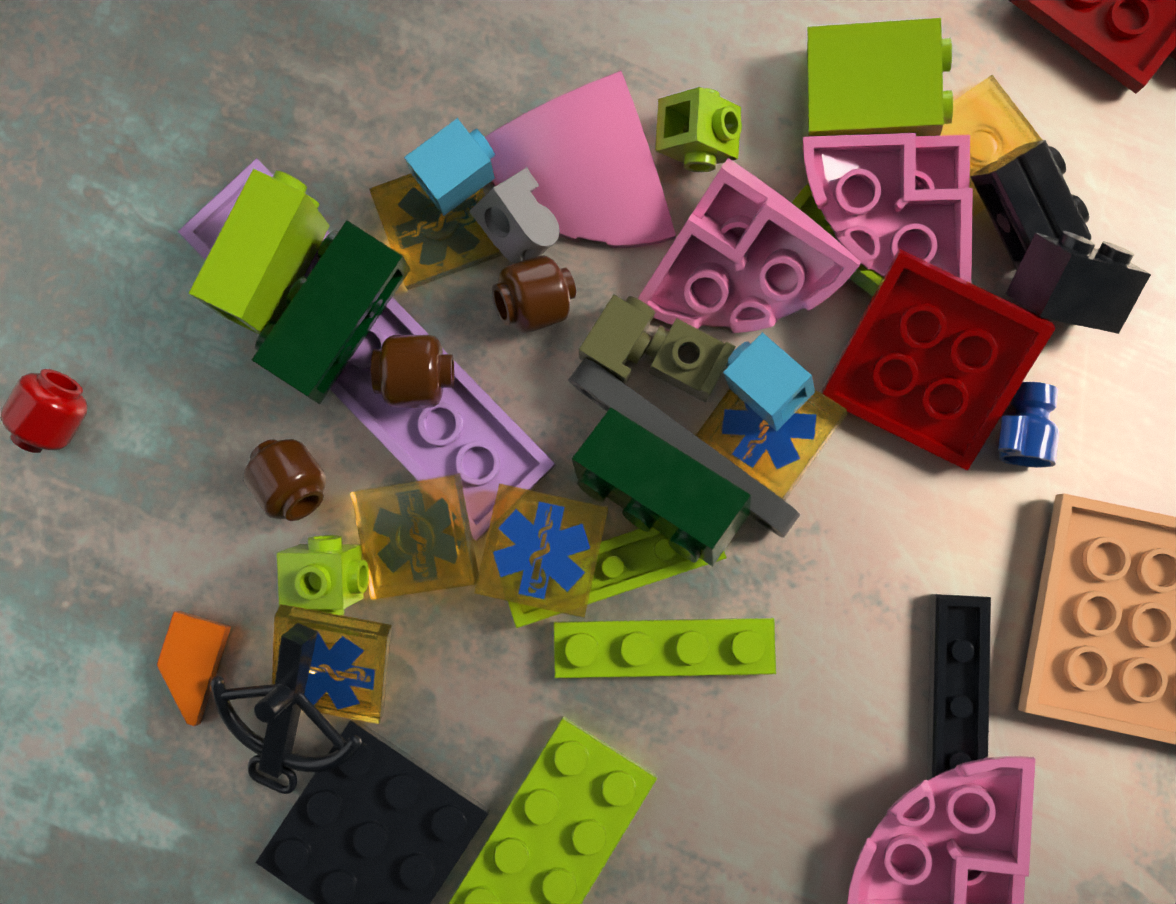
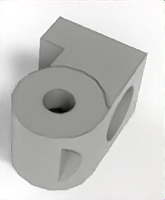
M527 167L492 188L469 211L496 248L498 247L501 253L514 264L542 255L554 245L560 233L559 224L554 214L547 207L539 204L533 196L532 192L539 184Z

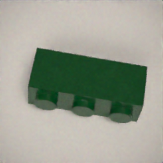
M346 220L339 232L333 230L324 239L317 255L320 260L308 277L302 276L294 283L287 295L286 303L288 307L277 323L270 322L262 330L255 343L257 352L252 358L253 362L318 404H321L411 270L401 254Z
M611 407L572 457L577 479H579L577 485L587 495L599 502H604L608 498L623 508V516L629 522L645 532H649L651 528L659 531L670 539L668 544L675 552L691 562H697L700 558L713 567L750 514L751 494Z

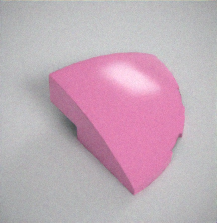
M622 71L556 97L485 136V139L495 153V156L490 159L495 179L491 181L492 184L497 186L527 167L539 184L532 194L539 204L547 207L554 214L559 224V236L572 241L577 238H584L592 241L606 242L611 248L642 247L676 238L659 176Z
M916 133L809 136L802 138L804 164L814 201L835 232L836 239L868 270H874L884 277L899 249H902L971 283L973 188H969L970 135L916 136Z
M727 158L638 299L656 312L653 318L673 325L676 318L697 329L701 326L729 327L732 333L751 332L772 327L778 319L803 308L808 311L812 310L835 293L851 277L861 262L790 201Z
M1001 756L965 762L929 780H923L906 792L887 810L886 816L878 824L871 837L865 841L854 866L847 904H1024L1025 876L1029 877L1035 758L1028 756Z

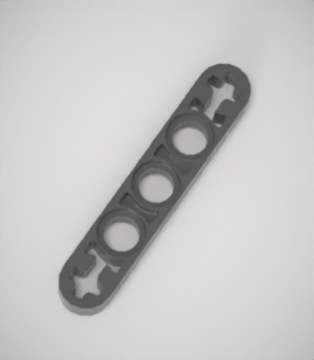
M584 358L568 379L577 390L605 411H608L610 407L751 494L749 516L776 535L784 538L800 517L798 511L595 362Z

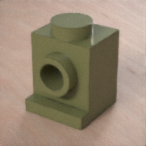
M613 294L580 346L579 359L587 358L595 362L626 385L630 378L631 369L625 365L628 360L637 365L648 349L653 336L646 332L656 312L646 303L635 297L628 296L626 301Z
M676 318L670 330L660 325L646 351V355L654 358L649 373L706 402L736 346L727 341L723 343ZM683 346L695 349L698 353L697 361L690 364L682 362L678 357V350Z

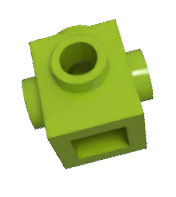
M702 87L659 98L655 151L684 163L683 167L692 172H710L716 169V164L724 163L727 158L737 160L742 129L741 107L720 97L718 91Z
M321 535L307 538L308 544H298L277 553L279 609H310L311 617L333 618L344 615L347 607L364 599L363 593L366 592L369 583V568L367 562L362 560V544H342V536Z

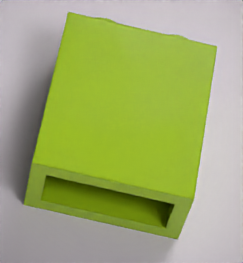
M941 18L807 27L808 137L916 133V136H940L943 125L951 124L953 119L952 90L943 91V72H950L952 41L951 38H942Z
M253 168L189 294L223 318L259 335L270 322L277 323L288 307L286 299L290 289L300 277L305 275L330 226L318 210L320 204L305 193L307 186L282 171L276 170L273 177Z

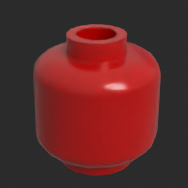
M43 369L40 373H29L22 376L16 383L1 411L0 418L4 427L11 433V441L19 448L32 453H40L43 449L59 450L66 447L71 442L87 414L88 405L81 395L83 389L80 384L69 376L52 369Z

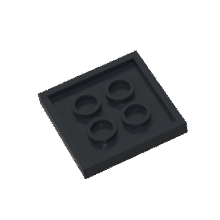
M353 718L349 721L341 736L346 741L351 736H359L362 744L351 759L339 767L328 771L315 772L255 863L314 904H430L488 816L490 809L356 718ZM333 745L328 754L333 753L338 749Z

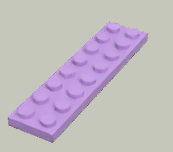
M257 158L178 230L183 238L205 260L253 168L273 177V174ZM328 231L326 232V234H325V236H324L322 242L324 241V239H325V238L327 237V235L329 234ZM318 250L304 275L306 277L309 276L320 260L317 256ZM392 297L330 390L437 501L443 497L460 516L456 519L458 523L476 541H479L556 465L455 361L454 387L443 388L442 398L435 407L394 408L384 401L382 394H375L373 392L371 382V357L373 350L381 349L385 339L392 335H429ZM442 348L443 354H448V353Z

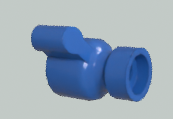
M1022 382L1011 400V405L1016 410L1015 415L1002 416L998 445L1000 461L1016 466L1047 468L1056 465L1060 432L1058 426L1050 420V413L1057 408L1059 389L1056 386L1041 382Z

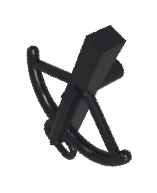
M300 623L295 624L281 636L275 684L226 689L225 681L221 676L213 677L210 683L216 709L226 727L244 746L258 754L250 758L248 762L249 776L255 782L282 794H290L297 786V776L293 770L323 772L334 769L351 759L362 744L361 738L356 735L351 736L346 741L304 695L318 631ZM264 697L255 705L254 713L260 721L267 723L265 738L256 734L241 720L230 700ZM301 709L338 749L337 751L322 756H307L292 751ZM259 763L258 770L275 778H278L282 773L285 774L289 779V784L283 785L259 774L256 770V764Z

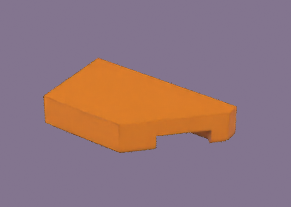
M174 611L157 667L186 723L197 726L202 722L211 693V679L217 674L231 626L182 611Z

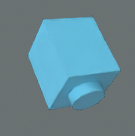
M458 118L404 157L412 176L443 216L495 179L490 160L495 156L492 147L478 129H474L469 133Z
M763 332L752 343L746 341L738 346L728 358V363L726 364L728 368L723 372L729 389L776 431L815 393L812 375Z

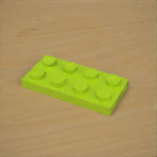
M563 716L448 904H582L657 780V776Z

